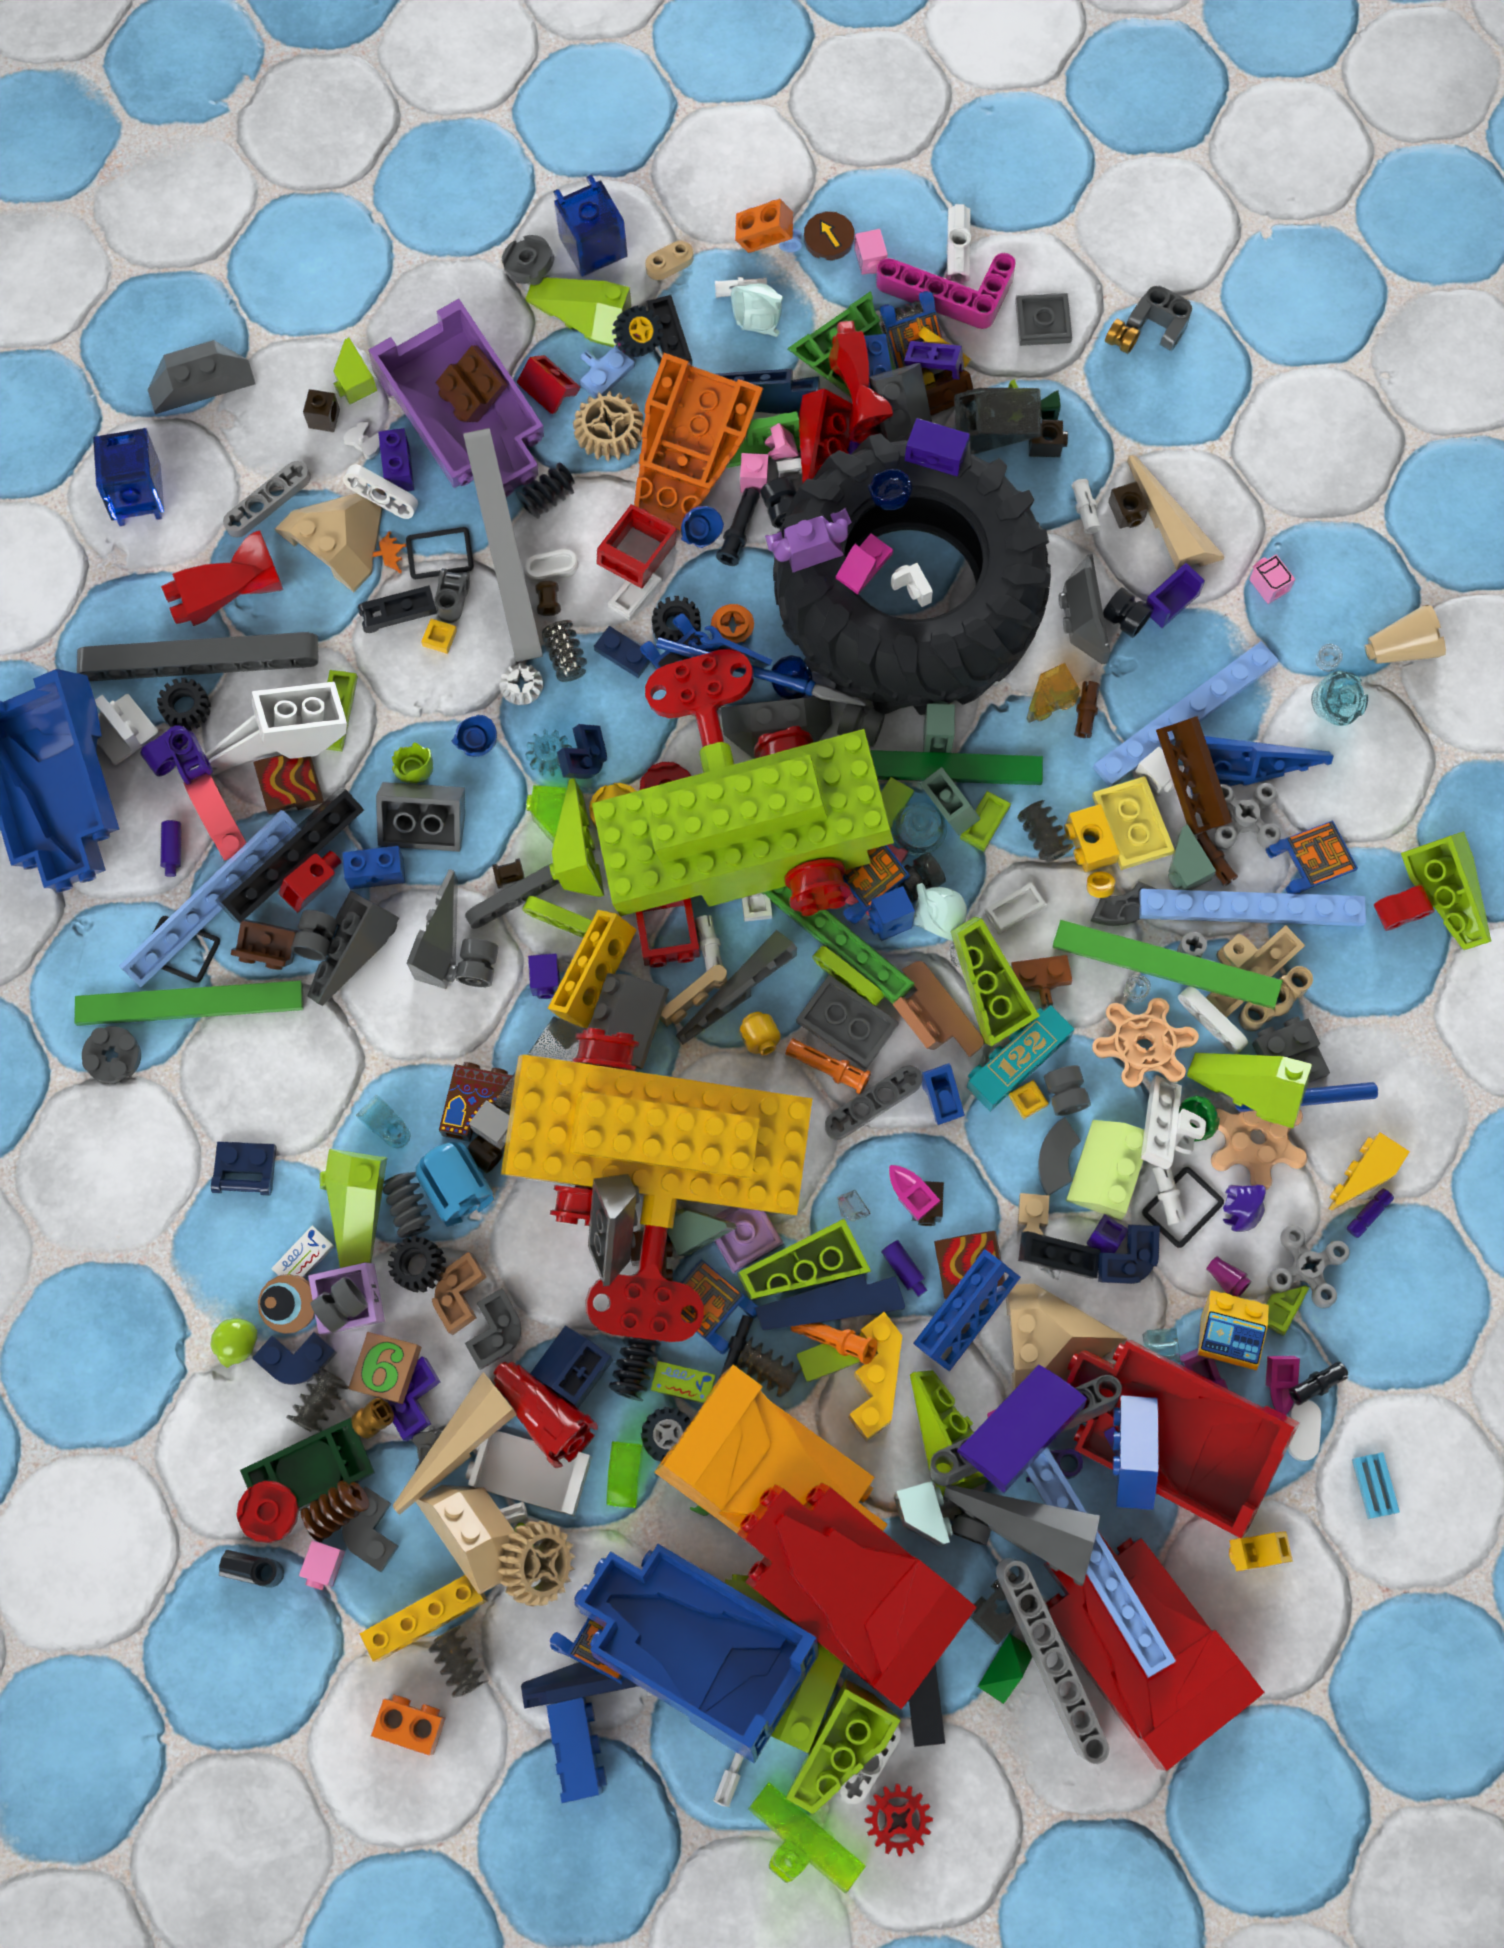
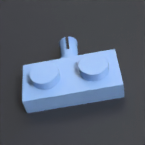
M616 346L599 359L588 350H585L580 359L591 368L580 379V385L593 397L597 398L598 392L603 397L634 367V361Z

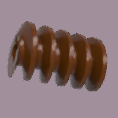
M340 1481L337 1484V1488L332 1487L328 1490V1495L322 1494L319 1497V1502L312 1501L310 1509L307 1507L303 1508L300 1512L301 1518L309 1535L317 1542H322L324 1539L329 1538L333 1532L340 1530L342 1525L348 1524L351 1519L359 1516L360 1512L367 1510L369 1499L364 1489L358 1483L351 1482L349 1485L345 1481Z

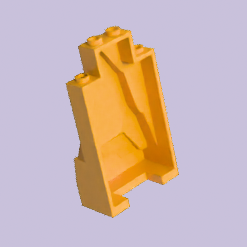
M734 1365L721 1375L707 1395V1400L654 1471L655 1474L735 1533H738L741 1529L740 1523L744 1517L751 1512L753 1513L759 1506V1499L764 1491L770 1487L773 1488L775 1484L784 1488L804 1505L807 1502L806 1496L813 1487L819 1486L822 1482L834 1489L882 1531L888 1525L858 1503L859 1501L864 1502L871 1494L873 1487L870 1484L875 1477L770 1401L761 1391L763 1386Z

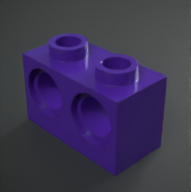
M405 428L378 431L383 478L407 492L415 491L410 446Z

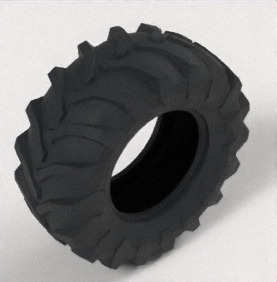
M911 432L897 442H889L882 434L868 436L850 455L840 450L830 455L814 478L806 479L799 487L779 531L782 532L783 538L784 529L798 524L802 520L823 516L829 523H834L831 514L837 513L846 508L852 523L848 525L846 540L840 543L843 556L796 572H792L789 560L780 562L774 556L773 581H775L776 605H779L780 616L784 623L782 625L784 632L794 645H798L805 656L803 664L809 672L814 671L836 683L835 689L844 694L872 700L876 711L888 714L900 708L913 706L919 715H925L927 704H932L933 702L944 701L950 704L958 701L964 705L976 700L996 681L1000 682L1010 674L1024 656L1042 622L1049 597L1050 588L1048 587H1050L1051 565L1048 564V551L1046 544L1049 543L1047 530L1042 529L1039 522H1036L1034 514L1030 510L1034 502L1030 490L1021 492L1005 477L1007 465L1000 458L987 463L971 454L969 442L959 474L954 476L905 461L906 445ZM914 530L936 535L953 545L968 562L973 572L976 586L960 605L947 613L927 619H903L877 610L859 594H856L838 581L836 575L851 548L855 544L860 547L870 534L878 537L894 531Z

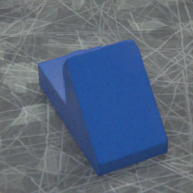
M950 1063L922 1072V1088L928 1095L937 1125L965 1116Z

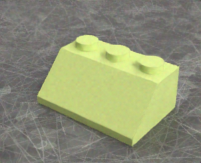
M1092 1120L1066 1201L1122 1220L1127 1212L1143 1163L1141 1153L1144 1129L1121 1122Z

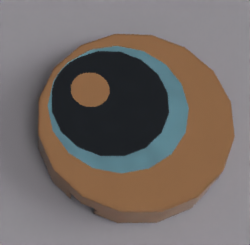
M292 1274L279 1275L268 1281L261 1290L258 1299L259 1314L264 1323L272 1330L284 1334L296 1333L308 1326L315 1317L310 1304L313 1301L310 1283L304 1277Z

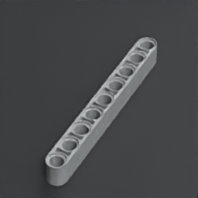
M490 428L463 433L516 662L543 657Z

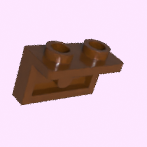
M244 919L240 923L237 945L231 949V955L239 957L238 960L240 962L254 964L256 961L266 963L265 967L282 970L283 967L293 963L294 952L291 950V945L298 931Z

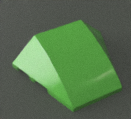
M871 291L852 303L848 309L825 325L788 347L791 353L850 398H852L851 393L845 382L830 366L829 355L833 346L832 339L838 333V323L844 321H854L855 330L863 331L864 336L882 334L879 324L880 319L875 312ZM888 347L891 369L895 370L892 356Z

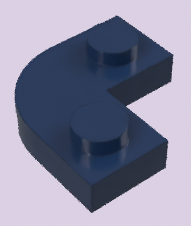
M578 724L572 728L577 748L563 747L557 752L563 778L589 779L600 772L603 763L607 761V752L600 726Z
M1128 1224L1127 1254L1099 1253L1098 1282L1135 1284L1146 1278L1153 1267H1157L1160 1226Z
M313 1332L294 1354L274 1336H271L252 1359L279 1382L297 1385L313 1380L337 1352Z

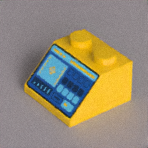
M1210 1290L1201 1314L1198 1355L1257 1371L1268 1327L1269 1305Z

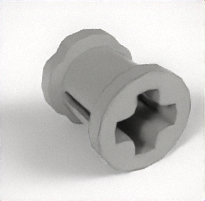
M1189 932L1184 935L1177 948V952L1201 958L1207 948L1206 938L1199 932ZM1190 944L1195 946L1194 952L1189 950Z

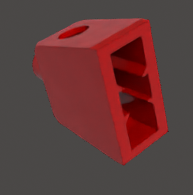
M329 851L322 858L316 853L313 854L283 880L278 894L299 913L331 883L335 875L334 869L341 864L340 858L333 851Z

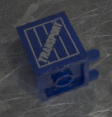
M592 174L586 176L588 186L564 197L559 189L553 191L556 198L554 205L559 238L581 277L628 257L624 219L602 181L596 182Z
M147 428L93 437L96 486L111 521L117 520L119 526H125V518L154 514L156 520L162 519L161 512H164L161 463Z

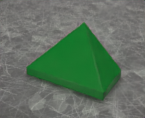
M1009 1633L977 1687L1004 1704L1023 1678L1032 1659L1028 1645Z

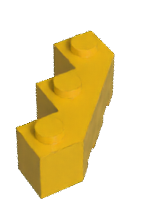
M885 1312L864 1326L859 1334L865 1339L871 1337L877 1341V1351L873 1360L869 1364H864L854 1373V1377L870 1399L851 1412L848 1417L866 1442L887 1427L892 1420L902 1334Z

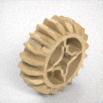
M610 391L607 393V396L602 397V394L598 392L596 399L588 397V404L581 402L580 411H576L573 422L574 436L578 440L581 449L585 448L588 456L594 453L597 460L602 455L605 456L607 461L610 460V456H615L619 460L621 453L629 456L630 448H637V441L642 440L643 414L639 412L637 403L632 404L630 397L623 399L620 392L614 397Z
M544 1521L526 1522L525 1526L516 1527V1533L508 1534L509 1544L501 1545L505 1553L498 1557L503 1562V1566L497 1571L505 1576L500 1583L503 1586H507L505 1593L513 1596V1600H516V1602L525 1603L527 1606L547 1605L548 1601L557 1600V1593L565 1592L564 1583L572 1582L568 1574L569 1571L575 1570L570 1565V1561L576 1556L569 1553L573 1544L566 1541L568 1535L560 1531V1527ZM539 1540L543 1541L539 1546H532ZM539 1579L541 1580L539 1584H537L534 1587H531L534 1581L537 1582Z

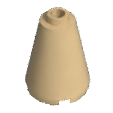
M1428 604L1423 605L1369 637L1368 644L1364 645L1368 659L1374 660L1376 664L1439 658L1446 655L1444 636L1440 637L1438 628H1441L1433 607Z

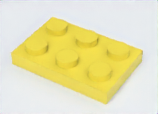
M1146 776L1093 792L1092 798L1095 805L1101 804L1120 855L1117 862L1120 870L1174 853L1175 849Z

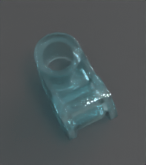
M375 1095L356 1114V1117L369 1130L376 1133L392 1148H402L410 1141V1130L404 1121L379 1096ZM393 1129H395L396 1131H400V1133L397 1136L393 1133L391 1134L390 1132Z

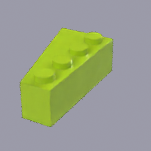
M973 917L951 931L985 1044L989 1046L995 1045L1040 1016L982 918Z
M842 1219L743 1269L737 1275L749 1299L753 1300L867 1274L871 1270L845 1219Z

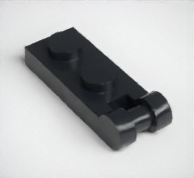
M430 585L366 601L358 605L359 615L364 620L362 627L365 633H373L378 631L379 628L437 614ZM381 611V616L374 617L373 614L375 612Z

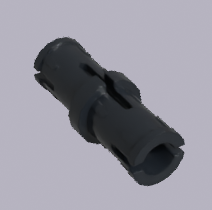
M1336 1362L1321 1372L1315 1371L1311 1373L1308 1379L1289 1388V1395L1293 1402L1300 1406L1318 1394L1321 1396L1326 1394L1329 1388L1348 1379V1371L1341 1362Z

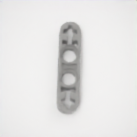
M301 461L289 463L231 509L223 519V524L228 534L236 538L246 535L307 486L311 477L306 464ZM293 473H302V476L299 478L298 476H293ZM285 479H287L288 483H291L290 487H288V484L286 483ZM275 486H282L284 488V492L279 496L270 494L271 489ZM256 502L263 503L264 507L260 512L250 511L252 504ZM246 512L250 519H247L246 515L244 516L243 513ZM232 522H241V525L237 527L236 525H232Z

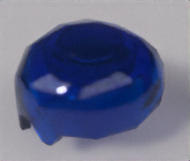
M887 469L879 474H874L868 489L877 506L884 510H895L901 508L910 499L912 482L904 472L898 469Z
M793 655L782 657L771 669L774 672L787 676L806 679L808 682L813 680L810 668L801 657ZM772 683L774 691L782 699H799L806 695V692L803 694L792 688Z

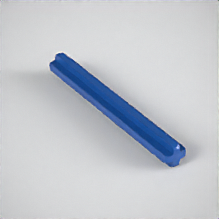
M1374 1082L1307 1088L1301 1106L1376 1099L1378 1097V1087ZM1235 1104L1239 1112L1254 1111L1246 1105L1240 1107Z

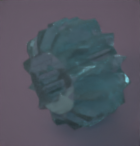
M544 729L543 736L540 737L534 733V742H527L526 746L529 751L525 755L526 759L531 761L530 768L532 770L539 768V774L542 776L549 771L550 775L554 777L556 769L561 771L557 752L563 747L572 748V746L567 744L568 738L566 736L559 737L557 730L549 735L548 731Z

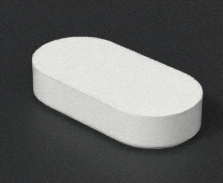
M559 549L534 555L525 563L526 576L534 583L569 577L578 569L577 556L569 549Z
M1308 1400L1300 1406L1294 1404L1289 1412L1290 1418L1300 1422L1288 1447L1290 1455L1299 1461H1308L1314 1458L1320 1446L1321 1411L1317 1404Z

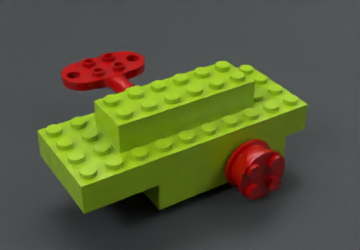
M724 649L667 664L656 669L645 685V697L651 709L659 716L679 718L693 715L696 717L703 747L699 751L703 773L592 803L612 904L620 917L699 895L703 896L708 907L785 886L791 890L792 894L789 900L790 907L795 911H800L803 916H811L818 911L829 908L837 909L843 907L846 904L845 900L850 896L851 892L850 886L843 879L845 870L870 864L868 850L894 843L865 730L861 729L813 743V737L809 732L803 731L800 726H792L784 731L761 735L754 746V756L756 759L734 764L731 747L729 744L724 743L717 711L726 704L742 699L750 691L754 682V671L748 658L739 651ZM745 668L746 673L742 677L732 676L736 669ZM656 691H666L664 698L660 700L653 699Z

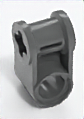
M444 568L441 569L435 605L438 616L443 622L453 623L461 617L465 597L469 591V572L458 574L448 572ZM447 604H453L452 607L444 608Z

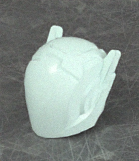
M762 283L734 287L731 291V301L737 325H740L742 330L756 331L764 335L769 334L777 337L780 332L775 327L781 316L783 296L778 295L769 285Z
M923 883L916 886L918 899L914 909V925L953 941L951 931L965 923L967 918V907L963 897L958 892L949 888L932 887L925 889Z

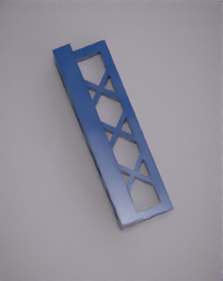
M984 1249L913 1344L950 1372L1021 1277ZM1004 1273H1007L1009 1275L1001 1286L997 1287L999 1279ZM988 1299V1304L986 1305V1307L982 1310H979L980 1304L983 1302V1300ZM970 1322V1328L966 1333L961 1334L962 1328L966 1323ZM953 1346L948 1357L945 1360L942 1359L941 1356L946 1349Z

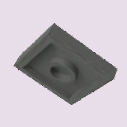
M1068 293L1016 295L1015 303L1020 346L1072 342Z

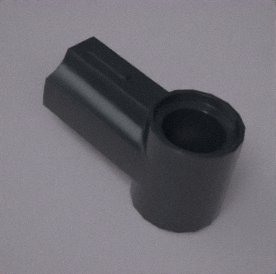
M225 1550L219 1564V1576L273 1588L281 1583L284 1577V1569L279 1562L269 1558ZM270 1564L273 1574L269 1580L264 1581L261 1577V1571L266 1565Z

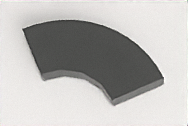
M1138 881L1133 890L1124 895L1100 898L1091 922L1108 926H1120L1140 920L1139 891L1141 889L1156 888Z
M1065 1117L1057 1122L1048 1132L1039 1153L1038 1175L1046 1195H1051L1072 1182V1177L1068 1170V1158L1071 1151L1081 1140Z

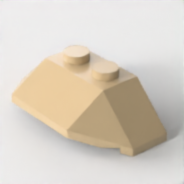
M441 1485L416 1501L417 1505L477 1593L480 1595L500 1584V1581L505 1576L497 1571L503 1566V1562L498 1559V1557L505 1553L501 1545L509 1544L508 1534L516 1532L485 1488Z

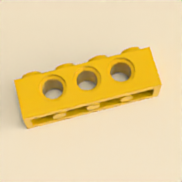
M597 910L547 1009L567 1024L587 1029L592 1020L607 973L615 974L637 930L618 914Z
M463 1575L359 1634L372 1661L380 1662L487 1602L484 1593L479 1595L466 1575Z

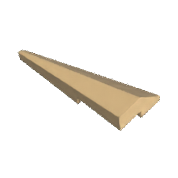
M1128 456V465L1148 506L1151 520L1155 529L1159 528L1176 570L1185 563L1189 566L1198 563L1199 567L1223 560L1224 555L1144 464L1136 456Z
M484 1372L480 1375L392 1505L399 1515L471 1457V1451L517 1415Z

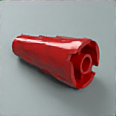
M503 1362L494 1370V1386L511 1405L517 1414V1418L525 1426L535 1444L547 1456L546 1460L554 1468L563 1467L559 1461L562 1458H565L570 1463L577 1457L578 1452H582L595 1436L590 1431V1428L597 1430L598 1425L588 1414L585 1415L576 1406L561 1398L551 1388L540 1383L520 1364L517 1366L514 1362Z

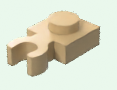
M1020 1193L1018 1224L1026 1225L1023 1232L1029 1231L1043 1235L1039 1226L1048 1225L1049 1195Z

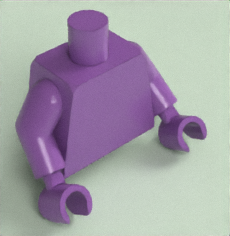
M846 508L831 514L834 523H829L823 516H819L810 520H802L798 524L784 529V538L782 532L765 535L768 550L772 551L775 558L780 562L789 560L792 572L843 556L840 543L846 540L848 525L852 523Z

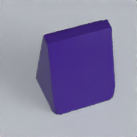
M1104 1214L1088 1239L1087 1245L1100 1249V1253H1116L1128 1233V1228Z

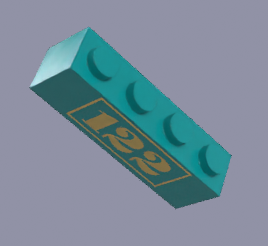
M1051 1005L1044 1011L1041 1008L1038 1009L1037 1012L1040 1015L1038 1018L1031 1021L1024 1030L1020 1028L1012 1033L1008 1038L1011 1042L1004 1048L998 1046L988 1056L990 1061L984 1067L979 1064L969 1073L968 1077L970 1080L966 1088L990 1112L1072 1037L1075 1029Z

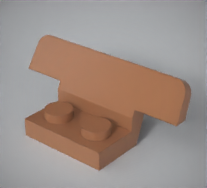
M916 961L901 969L914 982V987L918 991L908 999L900 997L893 1003V1006L927 1049L935 1050L954 1037L969 1057L978 1052L984 1044L983 1037L924 962Z

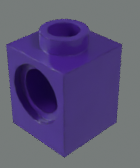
M557 954L528 956L532 996H537L539 999L553 998L560 985Z

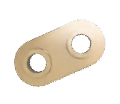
M676 241L650 254L645 262L647 275L654 280H663L687 268L694 259L692 246L686 241Z

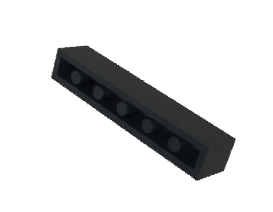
M337 789L215 901L233 921L241 923L281 887L283 880L313 854H317L361 814L364 809L346 789Z

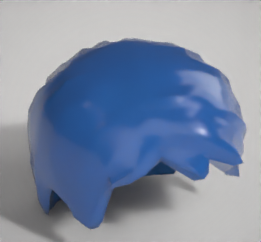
M709 506L693 508L682 520L681 540L687 544H694L698 548L711 545L719 538L723 531L724 522L721 515Z
M476 715L464 719L458 725L454 738L451 741L457 749L463 750L467 756H484L496 745L497 730L490 718L484 715Z

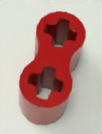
M1423 885L1387 896L1373 905L1385 931L1420 920L1435 911Z

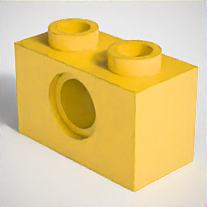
M1101 804L1069 813L1066 824H1064V830L1067 839L1072 840L1074 843V858L1078 865H1082L1084 873L1115 864L1120 853ZM1091 835L1097 842L1088 843L1085 841L1084 836Z

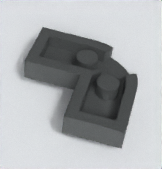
M503 1288L477 1302L490 1329L467 1341L465 1345L479 1370L509 1354L516 1347L521 1336L520 1319Z
M365 1486L364 1491L369 1499V1507L367 1510L360 1512L359 1516L351 1519L348 1524L343 1525L342 1534L347 1548L354 1555L379 1572H382L399 1547L374 1530L391 1503Z

